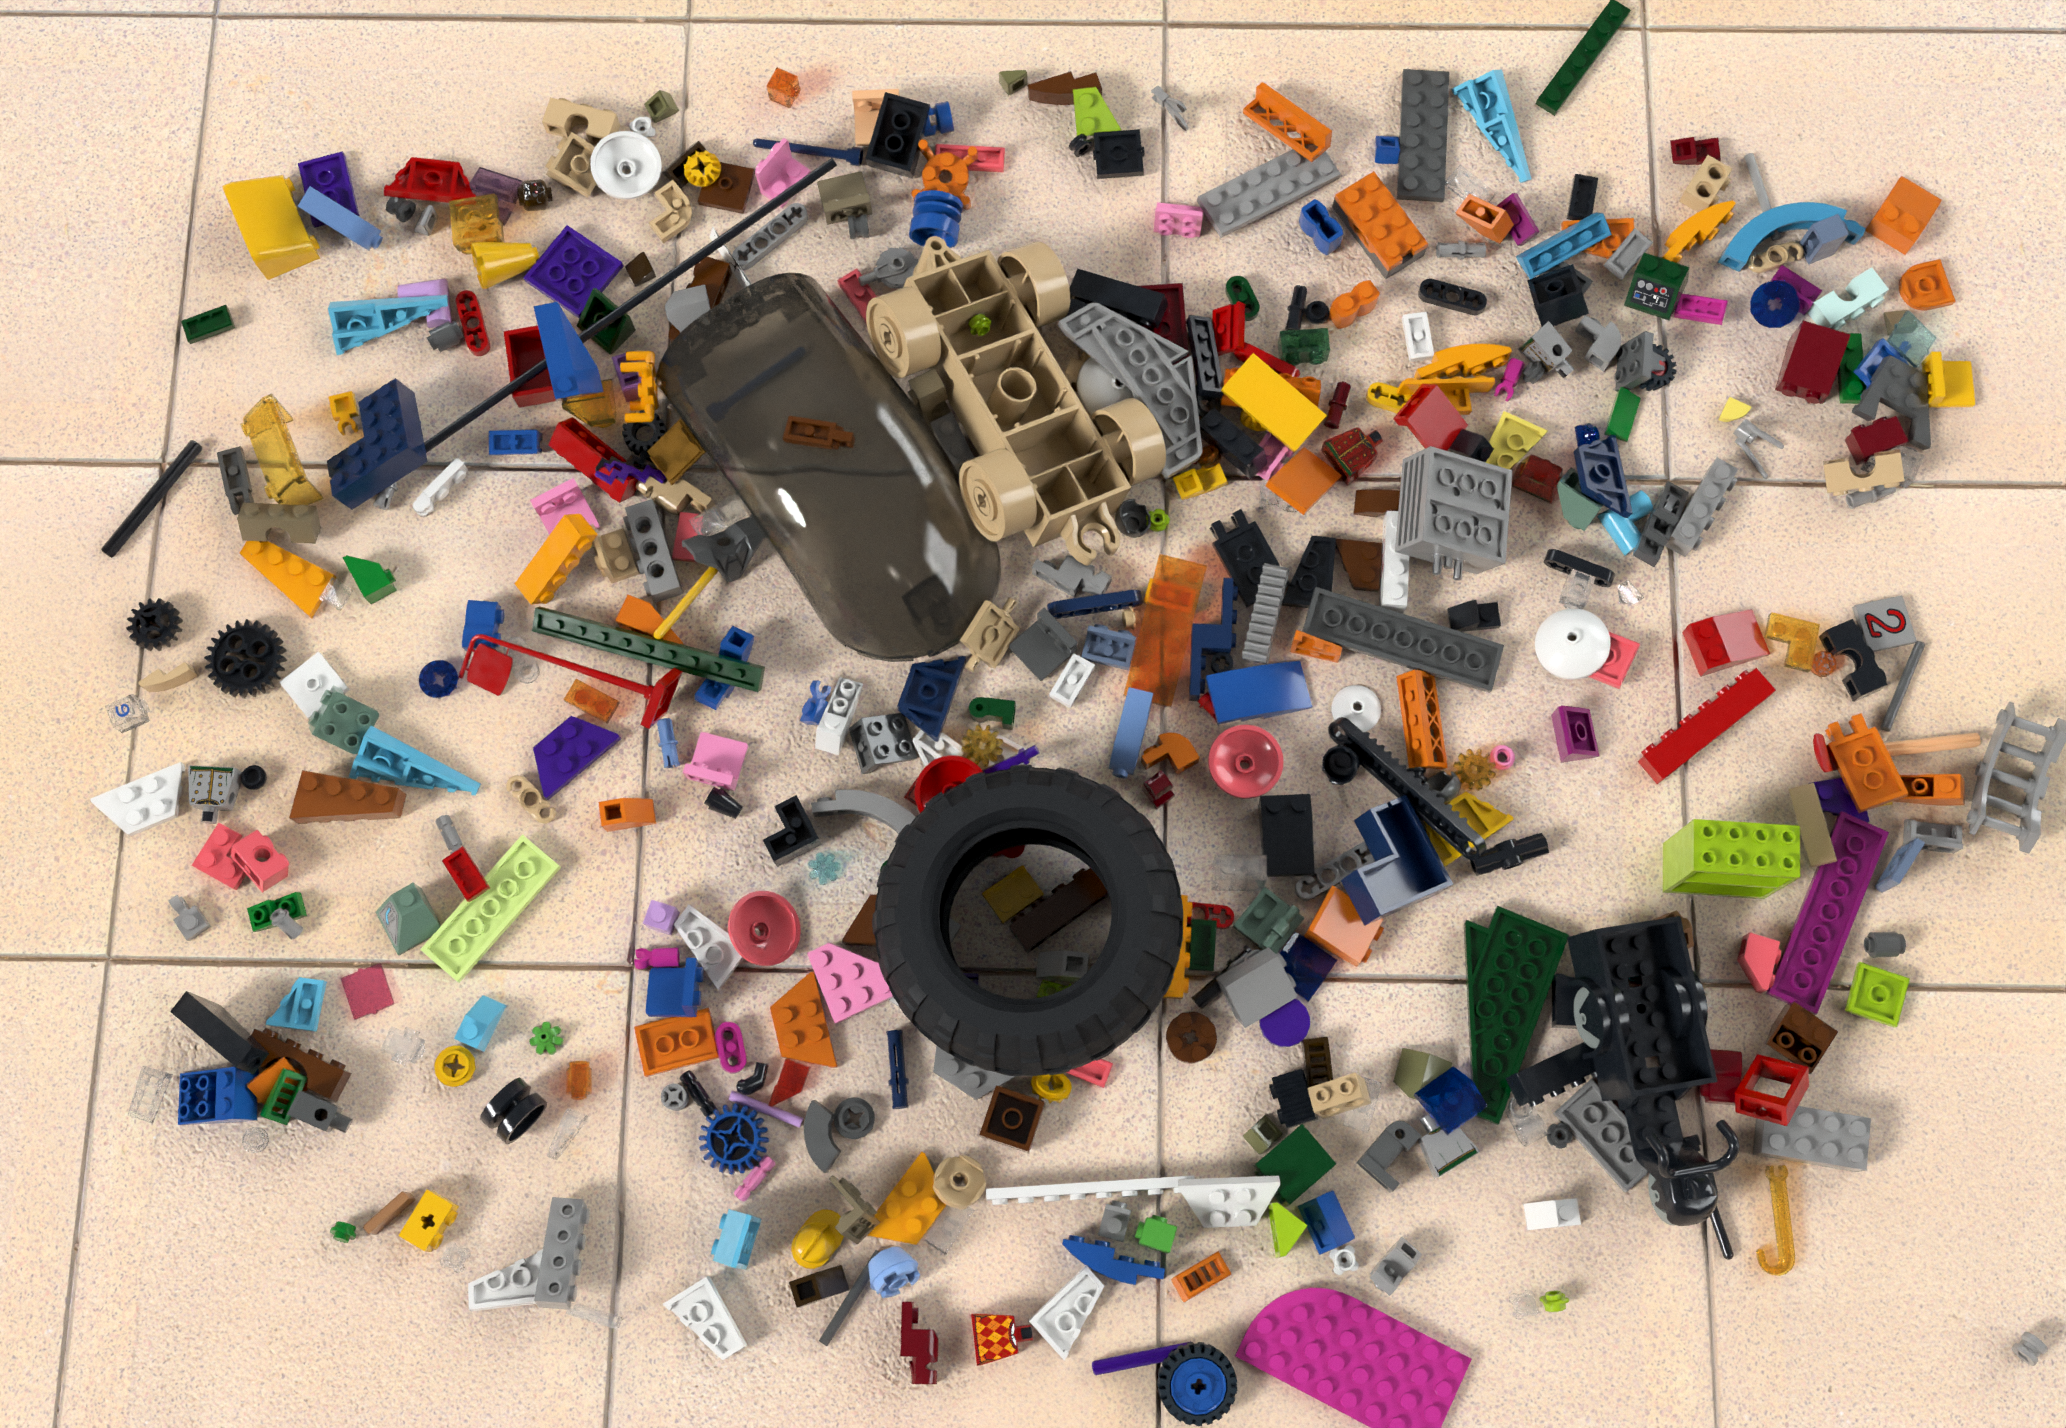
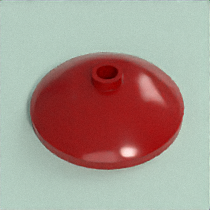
M954 755L943 756L930 762L921 771L915 784L914 795L919 812L921 813L925 809V804L940 792L946 793L948 789L966 781L965 778L983 772L981 768L967 758Z

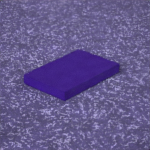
M343 151L298 163L304 193L311 186L352 213L360 216ZM310 215L314 228L326 225Z

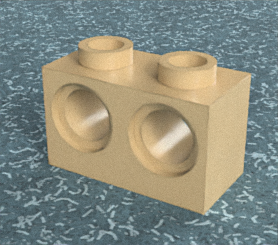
M1707 155L1679 202L1696 212L1716 205L1720 198L1717 196L1719 190L1724 192L1732 180L1728 177L1732 168Z
M1356 1072L1307 1088L1314 1113L1323 1119L1371 1104L1365 1079Z

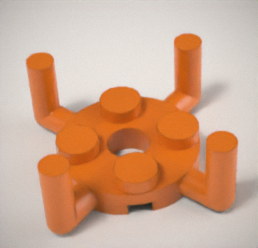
M924 139L920 140L918 143L920 151L928 161L922 171V180L925 188L921 191L918 189L912 190L913 200L918 193L923 191H943L958 197L963 202V209L969 210L971 208V201L968 196H965L964 192L969 182L967 167L978 159L976 147L970 146L968 148V155L961 159L950 152L935 155L929 148L927 141ZM947 171L952 174V180L949 183H942L939 180L942 172Z

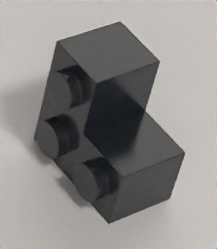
M797 795L774 806L785 828L763 839V842L777 867L822 845Z

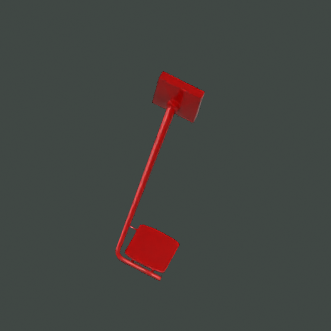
M477 634L470 641L458 677L463 678L467 670L468 682L497 696L501 695L508 682L513 665V658L507 655L509 649L644 695L648 702L640 725L650 729L667 714L682 671L673 668L659 679L654 686L651 684L646 686L500 639ZM483 639L504 646L508 650L504 654L483 643H480L476 650L473 647L476 640ZM472 651H473L474 654H473V657H472V659H471V662H470V665H469V669H468V668H467V665H468V662H469L471 653H472Z

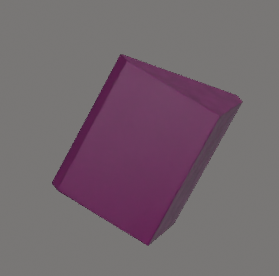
M1564 705L1557 707L1551 717L1561 763L1599 757L1590 709Z

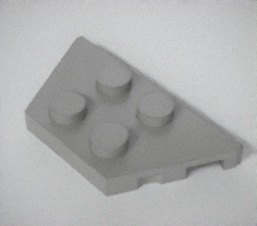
M936 1045L933 1072L975 1100L987 1095V1093L995 1089L996 1085L1002 1086L1007 1081L1016 1077L971 1066L958 1060Z

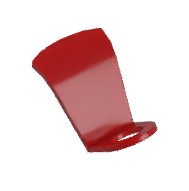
M1816 733L1813 739V746L1819 766L1825 773L1838 770L1826 747L1824 736Z

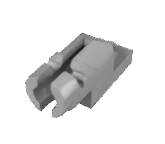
M1070 555L1066 557L1059 570L1047 560L1042 562L1037 559L1032 566L1033 575L1072 597H1075L1080 587H1082V591L1093 595L1105 594L1112 581V576L1101 570L1098 574L1094 575L1095 566H1086Z

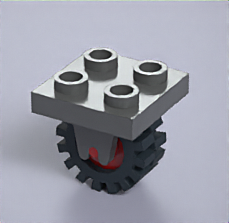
M1645 331L1620 346L1616 353V392H1618L1620 387L1630 390L1639 384L1641 389L1646 388V391H1655L1667 385L1675 378L1673 375L1676 374L1677 370L1673 369V367L1677 365L1676 362L1671 361L1674 356L1673 354L1670 356L1667 354L1669 352L1667 348L1662 350V345L1656 346V344H1653L1654 333Z

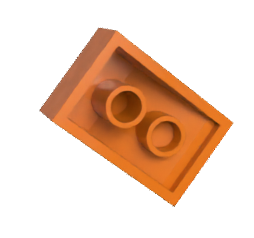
M1901 176L1865 231L1906 255L1927 226L1942 199Z

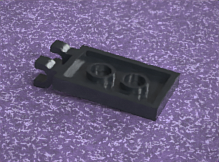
M1242 509L1232 513L1233 516H1231V520L1237 528L1226 533L1222 522L1218 520L1212 523V527L1209 529L1217 539L1212 543V546L1229 577L1234 578L1233 584L1238 586V593L1247 608L1256 602L1263 565L1266 563L1280 566L1256 521L1249 524ZM1287 580L1286 587H1288V586L1290 585V582H1289L1288 580Z

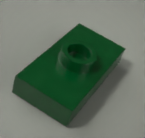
M227 305L181 321L187 341L190 344L235 328Z
M1191 918L1190 966L1188 970L1214 971L1217 920Z

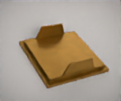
M681 418L647 451L651 456V460L662 471L671 485L706 453Z

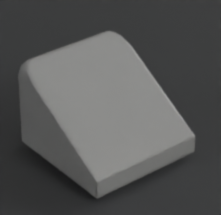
M428 205L422 211L414 228L415 232L427 236L431 235L439 218L432 205Z

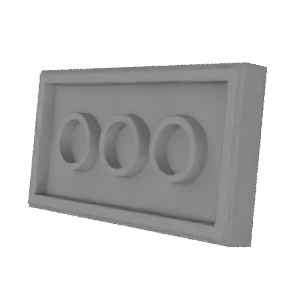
M1590 1079L1553 1112L1561 1123L1569 1127L1572 1135L1624 1193L1629 1191L1648 1173L1639 1164L1633 1153L1625 1114L1619 1110L1612 1100L1602 1102L1599 1086L1593 1079Z

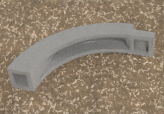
M835 790L836 800H832L830 797H823L817 799V802L811 803L814 817L842 814L862 815L886 824L898 834L905 825H910L916 818L900 804L881 795L861 790Z

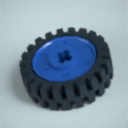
M1189 1342L1185 1346L1180 1345L1175 1351L1172 1350L1168 1354L1167 1359L1164 1358L1162 1367L1159 1368L1157 1385L1160 1398L1167 1411L1180 1422L1183 1421L1187 1425L1195 1424L1196 1426H1202L1204 1423L1209 1425L1214 1420L1223 1418L1222 1415L1224 1413L1227 1414L1230 1410V1405L1234 1404L1235 1394H1237V1377L1234 1368L1223 1352L1210 1344L1206 1345L1204 1342L1194 1344ZM1197 1379H1200L1202 1384H1199L1198 1388L1194 1389L1192 1383H1196Z

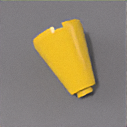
M471 243L474 267L477 268V278L482 289H488L531 269L539 259L537 248L532 247L530 243Z

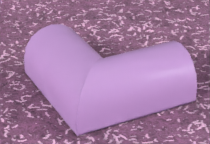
M447 279L398 285V298L447 295L448 306H443L427 315L428 328H433L448 321L452 322Z

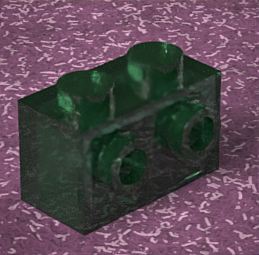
M1328 328L1280 331L1278 338L1279 359L1293 366H1297L1300 363L1318 365L1327 361L1330 353Z

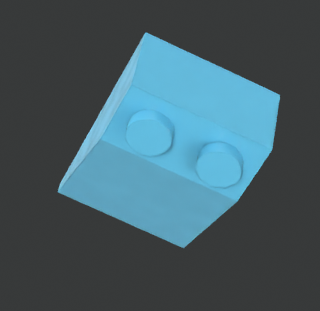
M731 1209L728 1210L727 1214L724 1213L719 1224V1229H722L720 1239H715L711 1254L714 1255L713 1261L736 1269L746 1270L762 1219Z

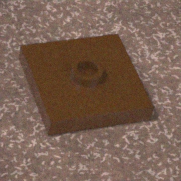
M720 162L721 172L718 179L711 185L701 188L698 204L744 214L755 170Z

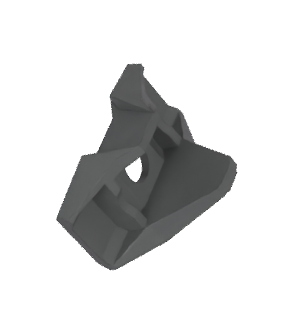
M748 517L728 525L725 531L711 536L697 535L683 540L682 547L687 548L696 562L716 568L727 582H732L742 576L765 535L761 528Z

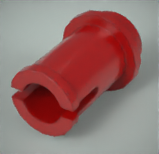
M1206 692L1197 701L1200 704L1199 708L1203 707L1216 721L1210 693Z

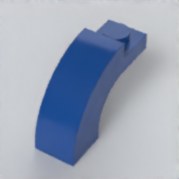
M732 626L721 641L719 654L747 662L753 646L754 635ZM705 679L695 693L694 700L717 710L724 698L730 696L735 686Z

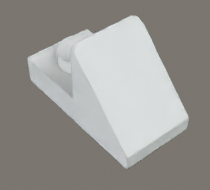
M1577 1198L1523 1204L1527 1230L1581 1225Z

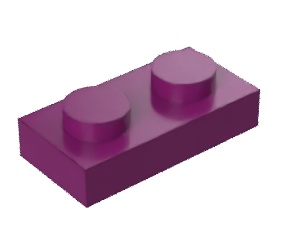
M1512 193L1497 205V207L1506 210L1514 224L1509 232L1517 246H1523L1540 232L1517 193Z

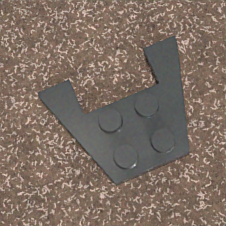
M1891 355L1884 357L1870 379L1872 381L1870 386L1863 391L1860 396L1862 399L1859 404L1854 406L1852 413L1866 421L1874 420L1880 402L1912 419L1908 443L1921 450L1929 449L1931 447L1927 374Z

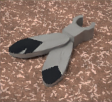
M1160 86L1152 89L1151 93L1154 94L1152 99L1162 107L1165 106L1177 124L1187 131L1188 126L1179 114V112L1183 113L1187 110L1185 105L1177 99L1170 98Z

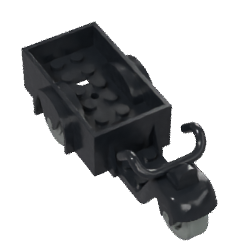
M1676 916L1599 928L1567 937L1576 980L1569 981L1567 984L1568 987L1583 986L1578 990L1574 999V1019L1583 1041L1589 1047L1595 1049L1593 1052L1583 1054V1059L1593 1058L1602 1102L1617 1100L1619 1110L1625 1111L1633 1153L1639 1164L1649 1172V1196L1653 1208L1660 1219L1673 1226H1689L1701 1223L1711 1216L1718 1201V1191L1713 1173L1723 1170L1736 1159L1740 1145L1738 1137L1725 1120L1718 1121L1716 1127L1727 1139L1729 1148L1718 1160L1709 1162L1708 1159L1693 1149L1683 1139L1675 1101L1680 1100L1694 1086L1717 1082V1077L1706 1033L1708 1017L1707 1000L1703 986L1696 973L1692 970L1681 917ZM1639 976L1641 986L1630 988L1628 978ZM1657 1056L1659 1066L1648 1068L1645 1058Z

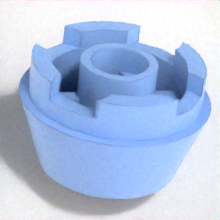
M891 1247L880 1251L868 1264L871 1289L875 1290L877 1295L880 1293L882 1298H889L900 1294L899 1288L908 1282L913 1286L920 1278V1273L917 1269L918 1262L901 1247Z

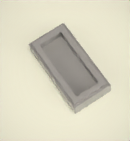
M1634 228L1603 266L1622 280L1653 242Z

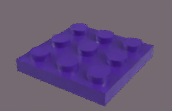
M566 225L523 278L529 285L580 318L592 289L597 288L602 293L624 265L620 260Z

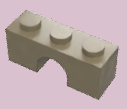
M935 368L908 380L911 389L908 391V395L912 402L911 407L916 415L914 416L915 421L920 429H925L928 436L934 433L930 422L951 412L945 402L948 399L945 385Z
M243 503L237 517L243 541L267 542L271 528L276 527L285 530L289 534L291 543L316 544L321 529L316 506Z

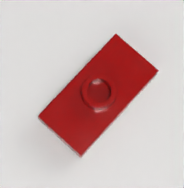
M462 846L442 860L468 902L473 901L490 889V886L465 847Z

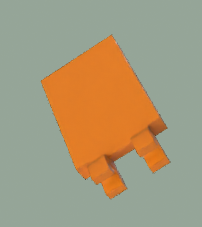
M1862 713L1851 717L1852 720L1849 721V725L1853 733L1845 736L1838 721L1828 724V729L1825 732L1832 742L1828 743L1826 747L1858 813L1904 798L1909 794L1877 728L1868 729Z

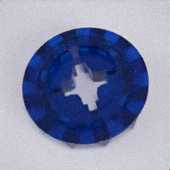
M435 660L423 667L419 675L421 690L427 696L441 699V697L450 696L451 692L457 689L459 677L456 668L444 660ZM435 672L441 677L445 676L442 679L444 682L443 687L438 683L434 684L436 681Z

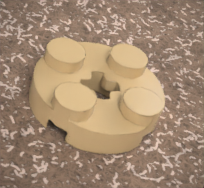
M966 1155L946 1158L940 1163L934 1174V1192L946 1205L960 1210L966 1209L968 1206L975 1204L985 1190L986 1180L983 1175L982 1166L975 1159ZM964 1177L963 1183L966 1186L957 1187L953 1178Z

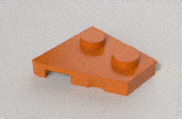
M1296 630L1290 648L1291 653L1338 663L1342 647L1299 630Z

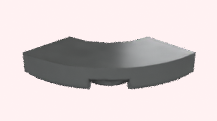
M812 1100L804 1121L805 1144L813 1162L821 1171L828 1173L841 1153V1150L834 1143L831 1134L835 1114L817 1100Z

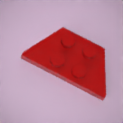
M411 157L406 166L397 172L395 180L391 185L386 184L384 187V196L475 206L477 204L476 195L473 194L470 183L463 174L460 162Z

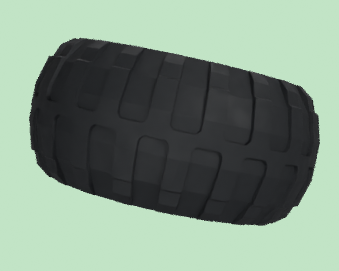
M1020 764L1013 765L1010 769L998 770L991 773L983 771L965 778L966 781L953 787L946 793L940 792L925 804V809L916 816L910 825H905L894 841L896 843L886 865L881 869L877 882L878 893L872 927L879 957L878 963L883 978L888 984L898 1006L915 1027L940 1049L971 1066L1003 1075L1021 1077L1062 1074L1092 1061H1098L1112 1053L1114 1049L1126 1042L1147 1023L1171 985L1183 941V904L1173 861L1169 853H1167L1163 842L1156 834L1154 827L1142 813H1139L1131 804L1125 801L1121 794L1113 788L1082 777L1078 772L1065 768H1057L1055 770ZM1044 845L1061 849L1079 858L1102 881L1110 897L1112 907L1109 935L1102 953L1090 970L1081 979L1064 990L1052 995L1032 999H1015L1000 996L981 988L961 972L950 943L949 919L951 908L963 881L985 859L997 852L1016 846Z

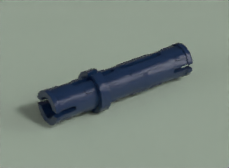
M887 1031L891 1078L888 1080V1085L891 1086L892 1109L909 1108L906 1086L909 1084V1079L906 1078L903 1031Z

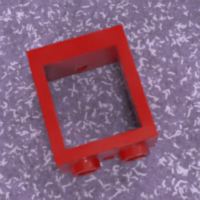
M1757 1054L1735 1091V1112L1788 1126L1809 1087L1808 1067ZM1760 1077L1791 1084L1784 1098L1753 1090Z

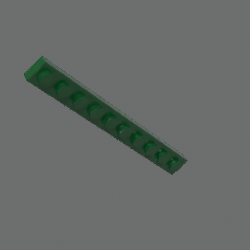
M541 606L535 608L533 632L669 669L676 668L684 673L754 692H759L762 689L764 666L664 639L657 640L653 636Z

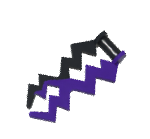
M642 450L640 457L631 454L626 462H622L611 456L609 461L602 457L595 469V476L612 485L615 479L624 484L630 475L644 484L650 476L662 484L667 480L662 471L659 469L657 471L649 465L645 467L643 472L632 467L635 464L643 468L646 460L654 464L649 453ZM614 466L621 470L620 472L616 469H613L610 476L602 472H599L603 467H605L609 472L612 470Z

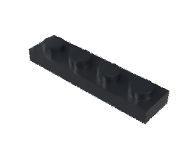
M1189 315L1186 324L1199 396L1222 398L1224 393L1221 389L1224 385L1212 320L1209 317Z

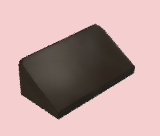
M699 141L695 142L663 170L662 173L670 181L674 180L680 189L689 182L684 175V164H686L688 156L691 157L696 151L704 152L706 150ZM699 162L700 164L698 169L701 171L706 166H704L702 162Z

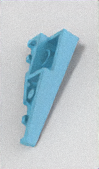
M1492 70L1474 80H1468L1452 88L1453 94L1459 97L1464 104L1465 110L1471 113L1477 121V126L1495 150L1499 151L1505 158L1507 166L1512 168L1520 178V183L1531 180L1503 71Z
M437 295L330 302L328 312L333 328L332 337L336 354L341 355L353 347H359L364 342L375 337H381L409 324L412 320L421 316H427L432 311L443 306H448V296Z
M370 726L365 733L349 774V778L352 779L366 777L371 778L373 782H379L380 780L395 781V785L431 790L434 787L446 788L448 792L455 793L457 790L467 791L475 796L481 785L475 780L373 726Z

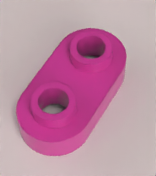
M724 1022L717 1028L715 1033L720 1065L725 1072L735 1074L740 1072L746 1064L742 1033L737 1024ZM730 1032L732 1039L725 1040L723 1034ZM735 1057L737 1064L730 1065L728 1058Z

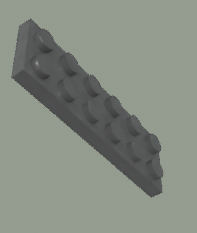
M1403 69L1399 132L1400 153L1397 177V199L1443 202L1445 199L1449 72Z

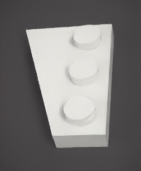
M688 905L673 925L711 978L716 988L720 990L743 957L734 948L729 933L691 905Z

